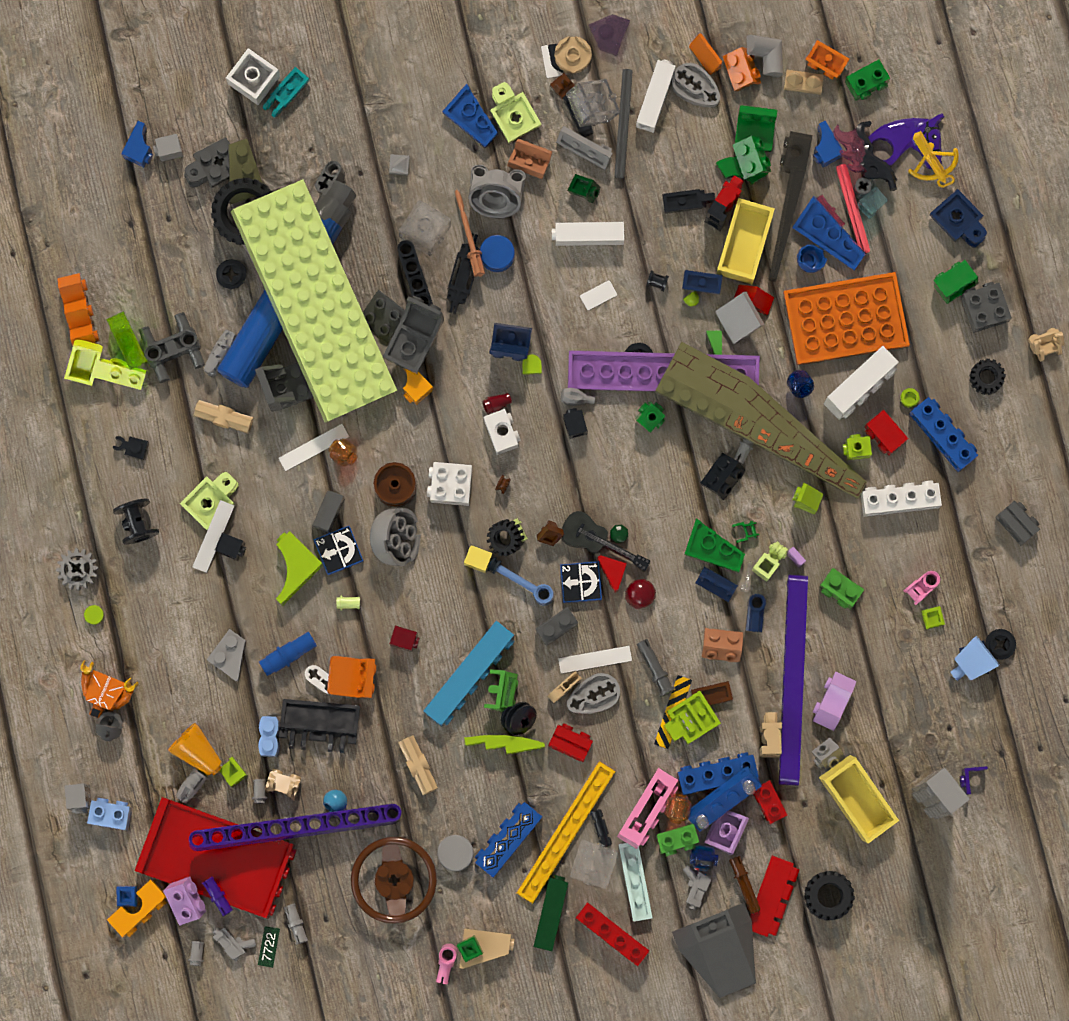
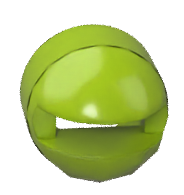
M693 291L684 297L683 300L688 306H695L699 303V296L696 291Z

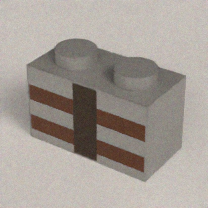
M84 783L65 785L66 808L75 814L87 813V809H90L91 805L90 785Z

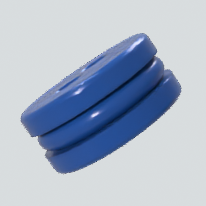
M493 235L483 241L480 247L482 252L480 256L486 269L492 272H503L513 264L515 250L508 238L501 235Z

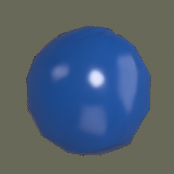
M806 245L797 254L799 267L807 273L820 271L827 262V258L824 257V251L815 245Z

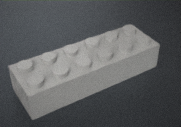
M945 767L928 775L911 789L914 799L918 803L922 802L926 807L924 809L925 813L929 818L933 817L935 820L952 814L970 800Z

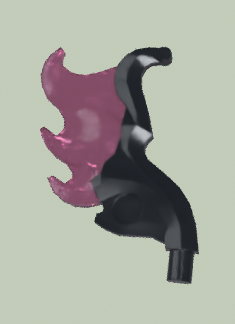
M861 122L857 125L856 129L850 132L841 131L837 124L833 130L834 137L846 149V151L841 149L839 153L853 163V165L847 164L846 167L855 173L864 171V177L868 179H883L888 182L890 191L897 190V178L894 171L885 161L873 154L874 147L865 134V128L870 127L872 122Z

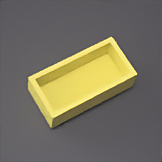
M738 198L716 274L747 284H753L775 208Z
M849 755L819 777L862 841L870 843L899 821L856 757Z

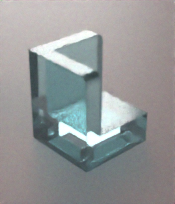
M874 187L857 205L871 219L888 199L877 187Z

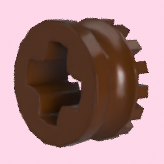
M502 475L495 490H501L502 494H504L511 479H506Z

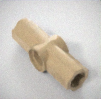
M201 400L196 404L194 411L195 417L213 422L214 425L222 428H232L248 434L254 419L253 417L235 412V410L223 405L216 406Z
M414 735L400 741L399 746L405 755L407 766L412 776L415 777L422 795L438 789L430 772V766L424 754L421 753Z

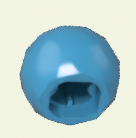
M331 790L325 794L323 805L329 812L343 811L347 806V797L340 790Z

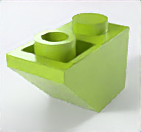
M803 483L801 487H797L792 499L795 501L794 507L816 514L823 493Z

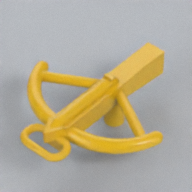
M921 131L915 133L913 140L924 156L915 170L909 169L908 172L921 180L931 181L938 179L937 184L941 188L953 184L955 178L953 175L948 174L954 170L958 163V149L954 148L953 152L933 151L934 144L928 143ZM935 155L954 156L953 162L944 170ZM925 160L933 169L934 175L917 173ZM946 178H952L951 182L946 183Z

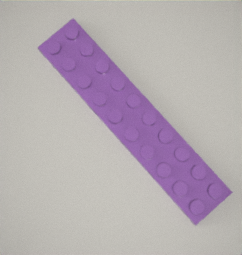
M569 351L568 388L655 392L675 353ZM706 354L750 377L759 385L760 356Z

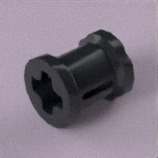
M651 270L646 286L660 288L664 292L669 276H662Z

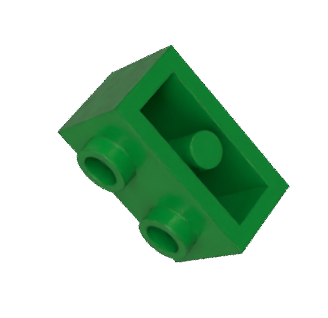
M880 59L846 76L845 84L855 101L860 98L865 100L872 95L873 91L885 89L888 86L890 77Z
M966 260L961 263H955L950 270L945 273H939L933 280L934 288L946 304L964 294L965 290L979 284L978 276Z

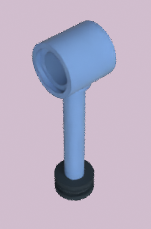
M496 557L490 561L488 571L491 570L493 574L497 571L533 593L539 605L547 606L552 603L554 594L550 586L546 584L535 586L501 565L502 561H498ZM543 590L549 592V597L545 600L538 597L539 593Z

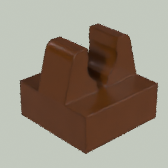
M565 73L550 84L552 90L561 100L576 89L575 84Z
M548 520V524L542 527L541 531L537 534V541L554 546L564 536L563 529L558 528L555 522Z

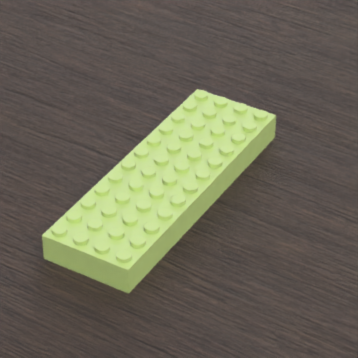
M300 180L231 211L233 219L324 422H328L397 391L304 180Z

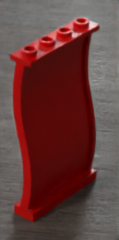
M162 797L134 871L167 883L191 877L192 882L197 887L198 894L211 898L202 883L213 877L221 892L224 891V896L230 906L268 919L269 915L273 916L275 912L276 897L279 898L282 893L283 886H280L281 882L289 874L290 868L287 866L290 860L293 861L297 849H294L295 845L292 843L277 840L194 851L189 846V836L192 832L239 824ZM256 830L251 831V834L254 837H260L262 835L261 832H258ZM235 831L231 836L233 839L239 840L242 838V833ZM214 834L212 840L219 843L223 840V837L220 834ZM197 836L193 838L192 842L195 845H201L203 839Z

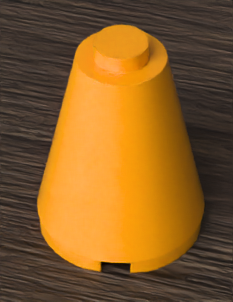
M193 723L181 734L182 736L178 740H175L168 750L171 754L208 776L212 774L214 776L222 768L220 766L222 761L200 727Z

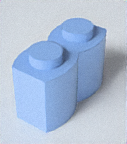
M262 716L260 719L259 731L261 737L258 748L260 755L263 757L278 756L280 744L277 737L279 736L280 722L277 717Z

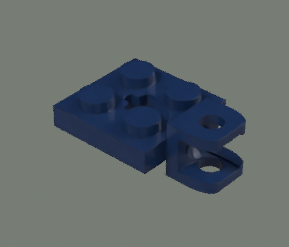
M959 189L930 213V217L954 242L962 237L969 246L976 248L985 240L987 231L979 222L984 215ZM952 212H960V219H953Z

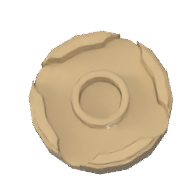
M576 36L565 37L559 41L554 54L558 67L564 72L571 74L580 73L585 70L590 64L592 56L589 44L581 37Z

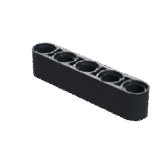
M403 240L398 244L397 249L412 298L416 296L422 300H427L429 302L428 306H430L433 302L415 247L411 241ZM404 247L411 248V252L408 254H403L401 250ZM414 264L417 266V269L414 272H410L407 270V267ZM416 282L423 284L421 289H414L412 286Z

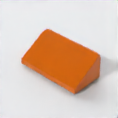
M701 33L698 34L690 43L689 48L708 74L712 75L721 69L722 60Z

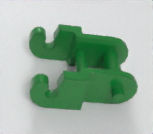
M750 521L748 524H744V522L733 524L732 528L742 526L745 531V538L736 540V543L746 542L748 538L752 537L756 539L760 535L759 533L756 534L754 526L757 522ZM751 526L752 535H748L746 527Z

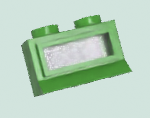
M490 669V673L499 675L500 680L499 686L490 685L488 688L490 693L497 694L496 705L484 704V708L503 712L507 707L515 705L514 695L515 689L518 687V674L505 670Z

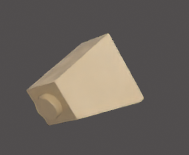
M464 929L463 940L475 935L484 953L468 962H465L461 955L459 968L464 969L508 955L509 950L513 951L515 939H511V934Z

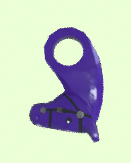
M942 113L931 119L908 118L896 120L879 127L868 138L872 144L875 141L883 140L891 145L892 156L887 160H883L890 167L909 148L915 149L923 158L924 155L913 140V136L921 131L927 142L934 144L933 151L942 152L941 133L938 124L944 118V115ZM935 155L942 164V156ZM925 160L926 168L932 169L927 160Z

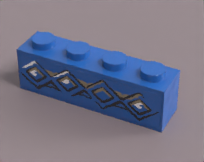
M525 802L522 805L520 803L516 805L512 810V813H514L510 820L506 818L500 825L502 830L499 834L496 835L494 833L487 841L490 845L486 850L481 849L475 856L477 859L475 864L493 878L542 819V816Z

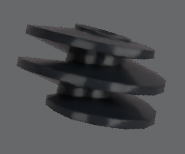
M518 702L514 706L504 709L500 720L501 725L513 735L526 733L535 723L537 717L536 710L527 702Z

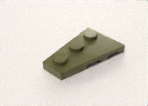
M248 139L228 144L229 182L238 178H250L259 180L262 183ZM239 193L230 200L229 205L254 197L255 195Z

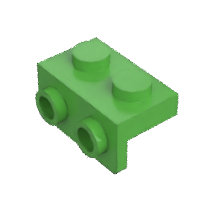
M694 824L657 834L660 853H665L666 857L677 854V849L684 848L685 851L696 848L695 844L699 843Z

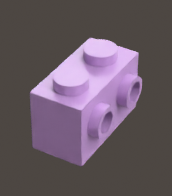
M191 877L170 883L163 890L179 926L199 919L206 912L205 904L200 899L197 887L192 882Z

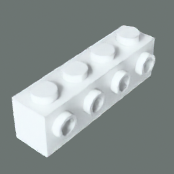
M932 480L924 481L922 485L905 483L903 487L897 488L895 485L884 486V489L876 490V487H868L860 494L863 517L938 509L942 506L939 483H933Z

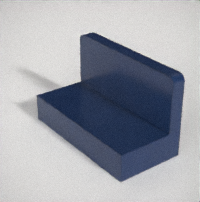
M685 270L682 289L720 295L723 275Z

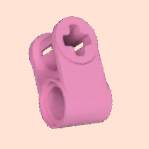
M928 571L903 591L908 593L915 601L914 604L917 605L938 586L940 576L935 571ZM928 575L935 577L936 582L934 585L927 584L926 577Z

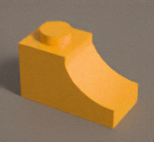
M403 368L407 375V383L403 387L405 393L403 396L410 404L414 402L417 405L433 391V386L420 372L415 374Z

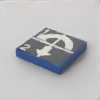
M350 526L314 539L328 576L364 562Z
M599 561L560 564L563 603L602 600Z

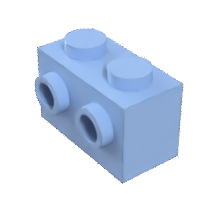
M97 798V801L91 800L87 824L128 831L132 807H128L127 802L116 801V804L108 803L109 799Z

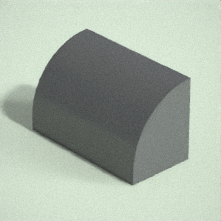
M327 491L312 527L329 534L344 503V496Z

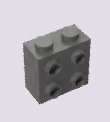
M989 282L982 285L983 288L976 290L973 287L964 291L965 293L962 295L961 300L973 333L1007 323L1011 320L1012 317L1000 283L994 284Z

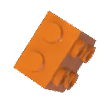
M332 656L329 666L328 694L355 698H372L375 688L373 683V677L376 673L375 659Z

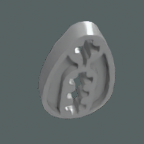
M685 63L675 69L671 85L678 97L701 107L713 108L719 104L720 93L711 76L702 67L694 63ZM684 72L686 73L685 78H693V83L695 85L699 83L701 90H693L694 86L691 83L686 85V79H678V73L682 74ZM707 95H715L716 101L712 100L711 102H709V97Z
M594 674L579 684L572 692L567 701V708L570 712L577 714H594L610 709L619 699V684L609 674ZM607 683L615 684L614 692L611 693L608 690L605 692L604 697L597 695L596 701L588 699L590 691L596 693L598 692V687L605 689ZM573 699L576 702L585 700L579 704V709L577 710L575 707H570Z

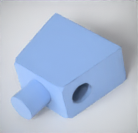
M975 636L955 657L954 660L958 666L950 673L957 681L965 675L970 680H973L998 667L1000 664L978 636Z

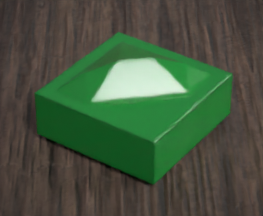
M475 935L457 943V947L465 962L484 953Z

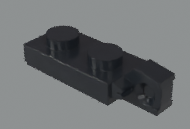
M695 189L662 194L664 213L706 208V204L714 202L715 193L705 194L704 190Z

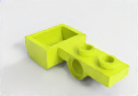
M84 340L74 341L64 379L92 386L94 378L141 390L146 370L129 366L121 359L113 358L106 360L100 358L103 346Z

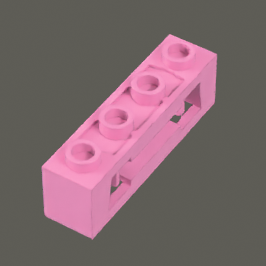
M658 768L617 837L636 849L639 845L644 846L649 838L646 833L649 828H655L659 821L656 818L658 813H664L669 804L666 802L669 795L673 797L676 793L678 779ZM657 783L658 785L653 792L651 789L653 788L654 784ZM664 789L666 792L662 797L660 794ZM652 793H655L660 798L643 824L644 829L639 833L638 831L642 824L637 822L636 819ZM632 821H636L632 829H630L629 826Z

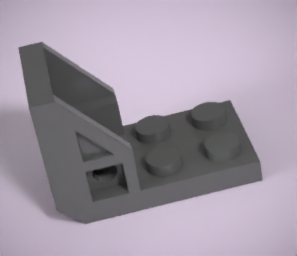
M298 362L283 367V365H273L255 369L271 412L279 411L314 398Z

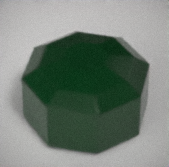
M622 524L614 525L610 530L611 540L616 544L624 543L628 538V529Z

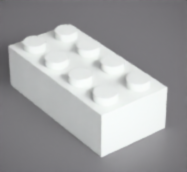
M882 346L826 398L824 405L838 420L843 417L847 419L854 412L857 404L861 406L868 399L870 392L875 393L884 383V379L888 381L898 370L896 366L899 362Z

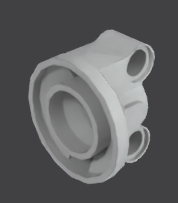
M481 164L473 166L468 196L469 204L476 212L483 216L491 218L512 216L521 206L522 192L524 191L526 179L525 173L518 169L512 170L510 173L499 169L488 171L487 167Z

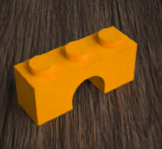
M150 879L136 892L142 900V908L139 912L131 914L125 907L121 906L107 919L122 937H131L138 930L136 927L141 922L145 924L152 918L151 913L155 909L159 911L167 904L164 892L153 880Z

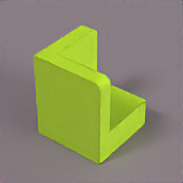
M230 757L229 761L219 770L232 788L248 776L234 757Z

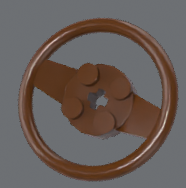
M386 837L368 845L357 857L351 872V889L357 904L371 918L384 923H403L419 916L431 903L437 886L436 869L429 854L414 841L402 837ZM398 845L415 851L425 862L429 874V886L423 901L408 913H406L407 895L414 886V876L410 868L403 863ZM380 847H382V866L378 868L375 874V885L380 895L386 899L389 915L381 914L372 909L363 899L359 889L358 879L361 866L365 859ZM392 875H396V878H400V882H397V886H393L392 883H389V878H392Z

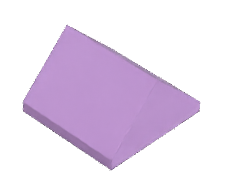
M732 811L726 812L712 823L704 843L733 855L749 818Z

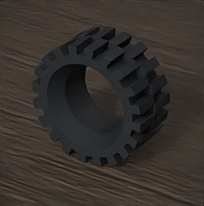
M238 178L228 182L216 193L211 206V218H213L214 227L218 229L219 234L224 236L227 241L234 242L237 245H245L238 228L228 218L227 207L230 200L239 193H250L260 198L273 191L265 183L263 184L256 179Z

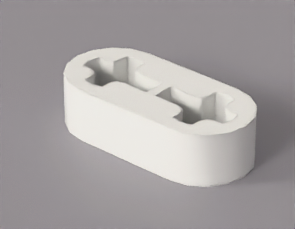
M316 665L309 666L305 671L306 679L322 692L328 694L327 690H325L326 685L322 681L328 682L329 674ZM318 670L317 674L321 679L318 680L315 677L310 679L309 671Z

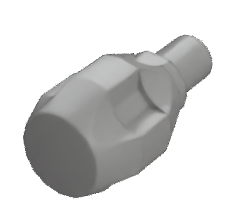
M565 388L561 392L560 400L566 405L576 406L585 403H595V397L586 396L579 389Z

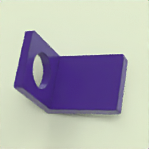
M987 766L962 769V776L959 777L960 787L964 788L966 795L971 794L969 772L984 771L988 769Z

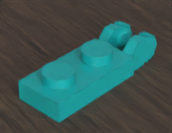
M294 67L271 93L270 98L262 108L265 111L268 110L276 100L280 104L271 114L272 117L276 118L306 86L310 79Z

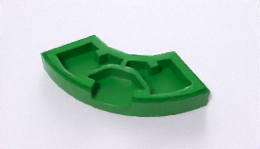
M728 157L716 162L725 179L731 178L734 175L744 179L737 157ZM762 173L747 181L753 185L766 177L768 173Z

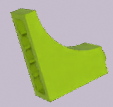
M290 531L287 534L284 532L280 535L276 544L283 553L287 565L286 582L281 593L276 598L282 606L323 567L322 562Z

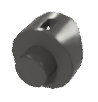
M107 711L98 718L95 730L101 739L112 741L120 737L123 728L120 715Z

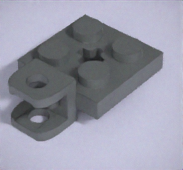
M226 137L193 154L195 162L186 166L184 170V177L190 187H198L208 181L212 188L229 179L228 144L230 143ZM215 159H222V166L215 165Z

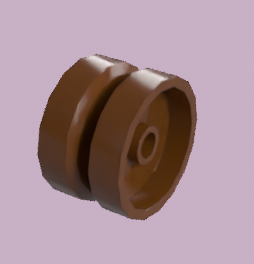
M392 462L385 464L379 468L373 482L377 497L388 507H403L411 502L416 494L415 476L411 469L403 463ZM395 482L396 484L398 482L399 484L397 487H392V483Z

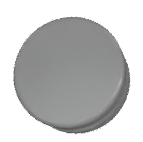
M450 835L439 844L437 856L444 868L457 872L466 869L471 864L474 851L468 839L460 835Z

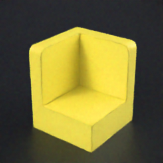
M471 545L464 565L486 573L493 555L491 552Z

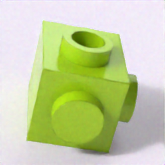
M854 434L846 439L845 444H842L843 455H847V460L866 459L872 456L870 436L861 437V434Z

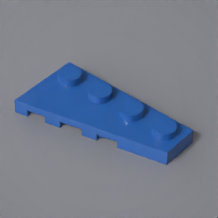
M813 196L792 228L855 270L866 255L865 252L819 200Z

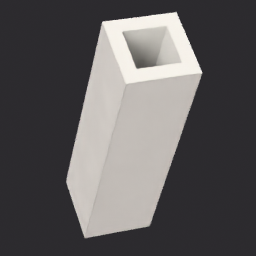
M657 61L636 122L637 128L654 133L676 67L671 61Z
M624 222L556 223L555 229H552V240H556V246L624 245Z

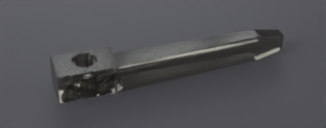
M790 131L789 137L785 136L783 147L786 148V153L781 155L780 165L783 166L782 172L789 173L768 281L776 282L806 172L813 135ZM792 150H797V151H799V152H800V156H798V157L792 156L791 151H792Z

